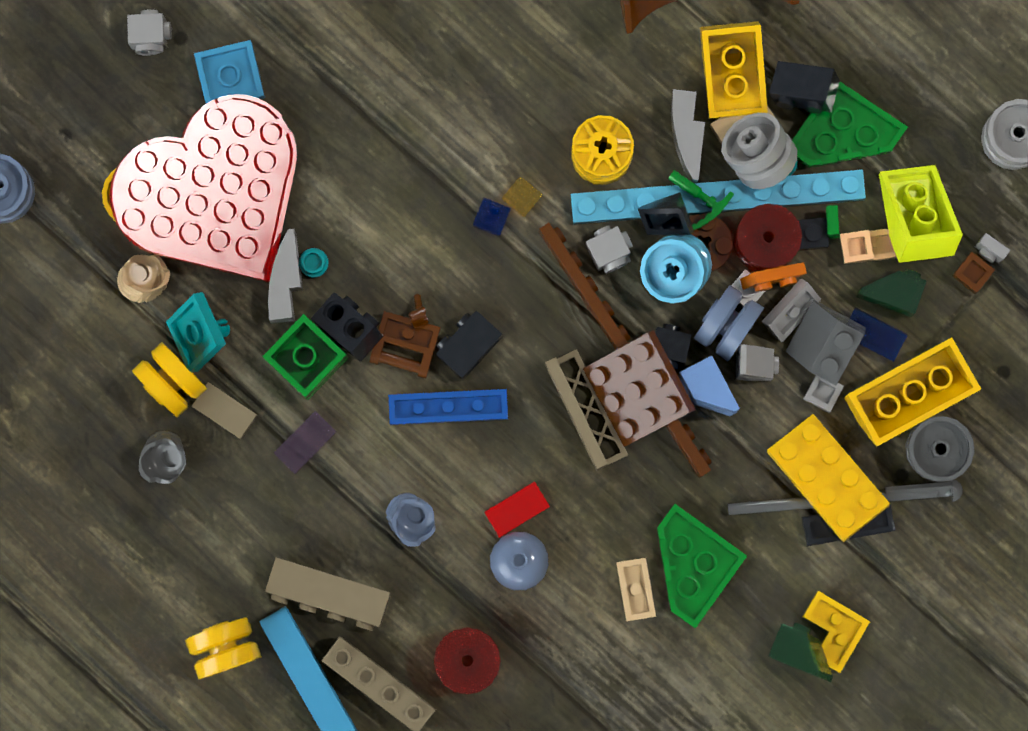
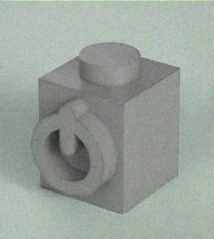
M150 9L142 10L141 14L127 15L128 44L131 49L135 50V53L139 55H156L164 52V49L167 48V40L172 39L171 22H166L163 13Z
M608 225L595 231V237L585 243L598 272L604 269L605 273L608 274L631 262L629 248L633 247L627 232L621 233L618 226L611 229Z

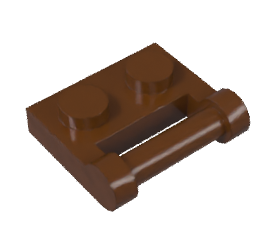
M384 311L379 326V331L384 336L373 348L369 363L378 365L380 362L418 373V377L426 379L441 327L427 324L414 329L410 318ZM387 343L422 353V361L419 362L384 352V344Z

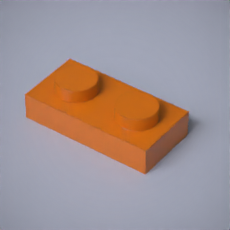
M802 262L753 272L741 278L740 281L743 290L754 288L755 293L772 289V284L779 283L780 287L794 285L797 283L796 278L807 274L805 264Z

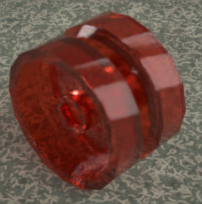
M768 203L755 206L744 215L735 231L734 247L736 255L744 266L754 272L787 266L793 260L801 245L802 232L800 224L793 213L781 205ZM771 235L773 239L768 243L764 241L763 236Z
M472 628L457 629L446 635L436 648L434 658L436 674L442 683L454 692L463 694L480 692L491 685L499 673L501 662L499 649L493 639L483 631ZM463 656H472L473 664L469 667L464 666L462 662Z

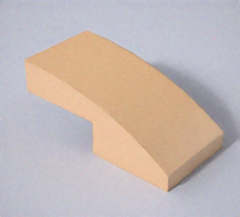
M888 228L840 234L844 264L897 258L890 241Z

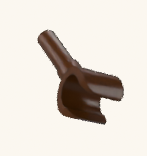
M420 294L414 295L416 310L408 313L414 329L429 323L425 307L422 306Z

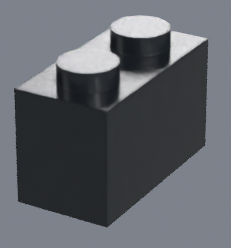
M778 61L769 94L774 103L782 109L792 110L796 107L803 108L814 114H820L822 111L832 113L840 80L833 68Z
M477 311L472 315L466 313L456 325L459 328L452 337L447 334L436 346L439 349L436 353L437 357L462 380L471 373L503 338L502 333Z

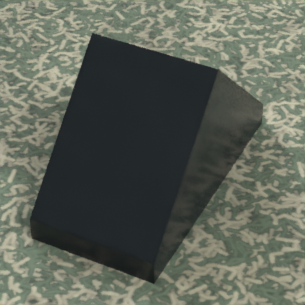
M681 192L638 208L647 235H691L694 232Z

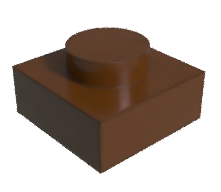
M971 252L952 276L976 294L995 269Z

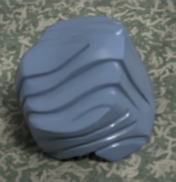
M411 493L400 494L390 501L386 510V518L389 521L390 528L404 545L411 547L419 546L421 542L432 536L436 529L434 511L427 502Z

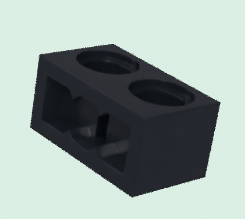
M334 292L311 319L320 329L361 362L384 336L376 328L380 323L367 312L362 316L357 311L359 306L347 295L342 299ZM344 312L343 316L335 321L336 316ZM364 329L362 335L355 338L356 333Z

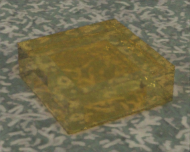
M520 176L501 199L525 218L543 194Z

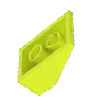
M930 165L881 171L879 179L889 236L898 262L954 256L963 234L936 166Z

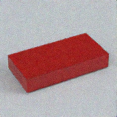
M534 481L484 513L500 538L545 511L550 506Z

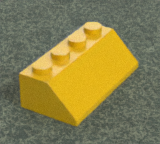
M951 337L852 391L844 399L858 424L877 447L980 391L981 387Z

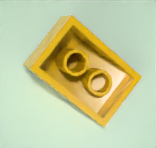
M756 21L700 27L709 118L749 115L758 112L768 113L761 24Z

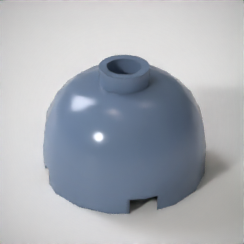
M511 532L502 536L494 545L490 554V568L495 579L502 586L514 591L528 590L536 586L545 577L549 566L548 553L544 544L536 536L527 532Z

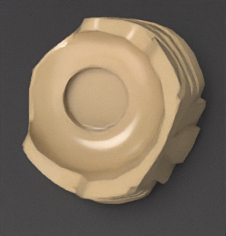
M134 255L119 271L117 277L118 288L123 296L133 302H149L155 299L156 296L161 295L162 291L166 289L170 278V270L167 269L164 261L158 255Z

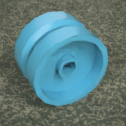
M666 235L649 247L643 256L640 267L642 283L648 292L660 301L672 304L684 302L701 290L710 278L712 269L710 252L704 243L693 235ZM677 265L680 271H677L674 266Z

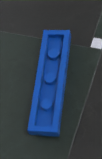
M507 389L388 395L390 425L508 419Z

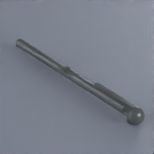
M953 479L950 482L885 487V490L880 492L888 502L950 496L952 502H955L961 498L963 487L959 481ZM805 497L729 503L728 515L813 508V506Z

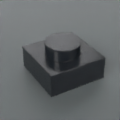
M826 218L796 221L799 251L829 247Z

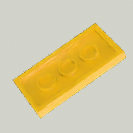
M814 414L767 449L770 457L843 543L890 506L888 500Z

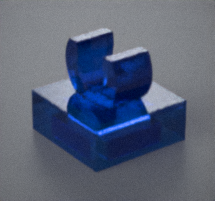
M483 198L473 226L500 237L511 208Z

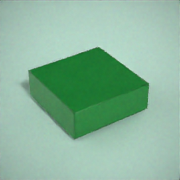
M828 205L826 207L827 234L829 239L840 238L838 205Z

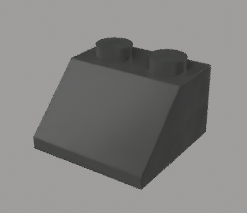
M813 300L785 352L809 372L837 385L861 342L866 327Z

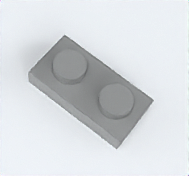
M800 279L761 322L776 339L783 342L803 320L813 300L820 302L821 298L808 282Z

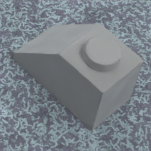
M743 344L737 349L735 380L772 381L773 375L779 373V357L774 356V349Z

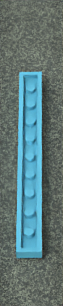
M863 170L791 175L773 187L765 189L749 188L741 180L695 183L702 188V192L710 197H715L717 199L716 202L723 200L730 191L734 193V196L722 212L863 201L866 199ZM677 185L571 194L573 224L641 219L638 208L681 192L689 215L711 213L712 208L707 207L704 201L694 198Z

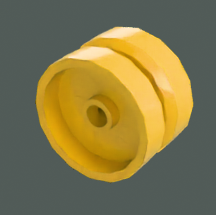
M161 342L151 352L152 358L161 369L157 371L148 361L142 360L132 372L144 384V389L161 406L164 405L178 418L188 408L187 401L178 391L182 388L191 398L197 399L207 390V387Z
M247 617L211 626L202 630L201 633L185 639L189 654L210 653V656L202 658L194 664L199 680L261 657L257 643L247 642L240 645L236 643V641L244 639L252 633Z

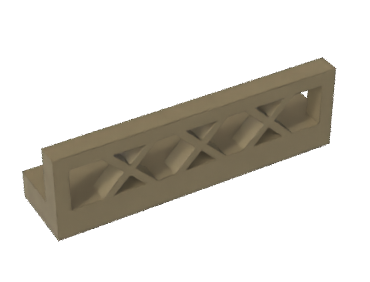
M576 349L557 359L555 357L545 362L546 369L596 471L628 456L625 447L583 370L585 365L578 350ZM574 358L579 367L576 380L566 377L560 364ZM581 373L586 383L579 381ZM568 382L574 383L572 389ZM577 385L590 390L592 397L589 406L577 402L574 396ZM594 400H595V402H596V404H597L599 410H597V409H595V408H592V404H593V401H594ZM581 408L587 410L585 416H584V414H583ZM590 411L603 416L605 424L601 433L590 428L587 422ZM606 427H608L612 436L604 434ZM594 435L600 436L598 443ZM606 438L614 441L620 453L605 459L600 449L602 439Z

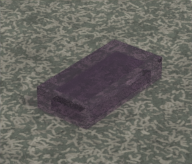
M315 411L274 454L294 474H297L337 432Z

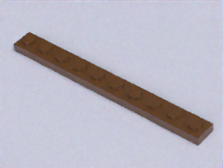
M547 223L539 228V234L614 349L617 350L628 344L627 341L631 339L622 324L617 327L611 318L615 315L614 311L606 300L601 302L595 292L599 289L591 276L585 277L579 269L583 265L574 251L570 253L567 251L563 244L567 240L559 227L552 228L550 223ZM678 419L665 425L697 476L701 478L709 473L711 469L708 465L712 462L703 448L698 450L692 442L696 437L687 424L681 425Z

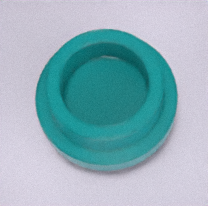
M307 249L300 256L299 267L308 277H320L328 269V258L320 249Z

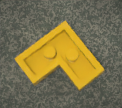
M820 591L816 592L802 616L828 632L813 658L841 673L870 621Z

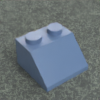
M713 356L679 373L678 377L693 405L727 416L736 414L740 409Z

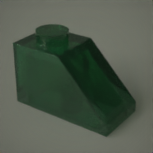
M904 269V272L897 271L862 287L857 292L856 298L912 317L916 313L927 280L921 279V274L916 271Z
M794 622L793 627L782 623L768 657L831 682L833 676L822 645L818 638L809 634L811 629Z

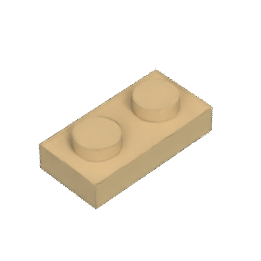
M646 558L616 562L626 622L656 617Z

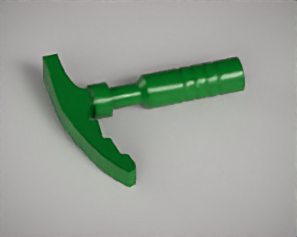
M676 170L668 178L669 181L682 188V190L694 198L701 199L706 203L707 207L712 208L711 214L707 213L704 220L701 219L697 224L692 225L693 230H697L715 219L734 196V193L730 191L723 200L716 202L717 199L715 197H710L702 192V188Z

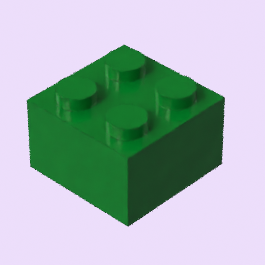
M304 314L262 356L307 400L349 359L347 354Z

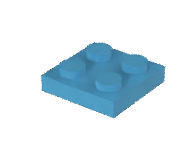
M251 40L194 53L205 103L222 96L234 94L249 95L259 99L265 98Z

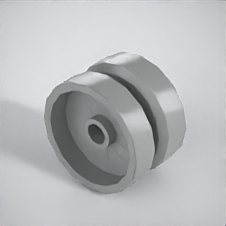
M1015 99L1005 102L990 115L982 128L981 142L985 154L992 163L1003 169L1019 170L1028 167V100ZM1013 131L1019 133L1017 137L1014 135Z
M758 112L743 117L732 125L722 141L721 152L725 160L735 170L742 183L752 189L773 187L783 181L793 170L797 161V148L794 142L785 133L777 118L769 113Z

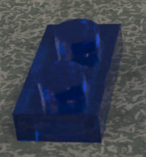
M855 307L849 319L866 327L865 334L859 344L894 362L908 334Z

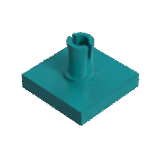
M203 292L194 293L166 321L183 362L191 373L198 372L226 345L224 337H227L230 333L229 325L221 326L228 323L226 319L215 320Z

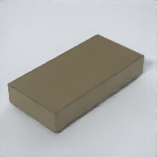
M208 382L206 384L207 390L195 400L192 407L239 439H242L258 415Z

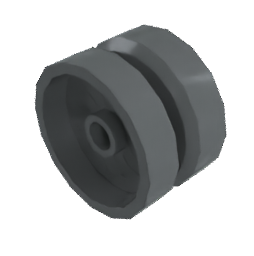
M946 416L930 417L917 424L910 431L905 445L906 458L912 469L921 477L937 482L951 481L963 475L971 465L975 453L973 438L968 429L958 420ZM937 444H944L943 448H946L944 454H937L935 452Z

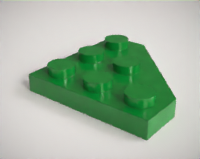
M839 81L832 113L824 111L820 114L810 113L792 141L797 148V160L811 168L891 153L908 126Z
M674 504L657 527L670 611L696 629L744 562L747 555L681 507Z

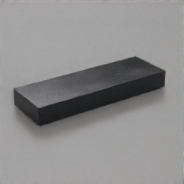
M891 504L849 539L895 531ZM819 514L801 517L807 547L841 541Z

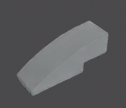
M673 89L671 122L676 151L687 178L693 183H698L705 122L693 121L697 92Z
M294 229L287 230L273 263L268 295L269 321L272 324L295 321L292 292L303 291L297 235Z

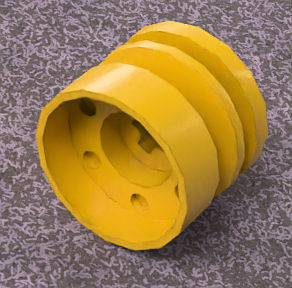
M598 115L584 121L577 128L572 141L571 160L575 171L584 180L593 184L607 185L618 181L627 172L632 161L634 140L631 132L622 121L612 116ZM601 142L607 143L608 149L605 150L604 154L599 153V148L597 147L600 146Z

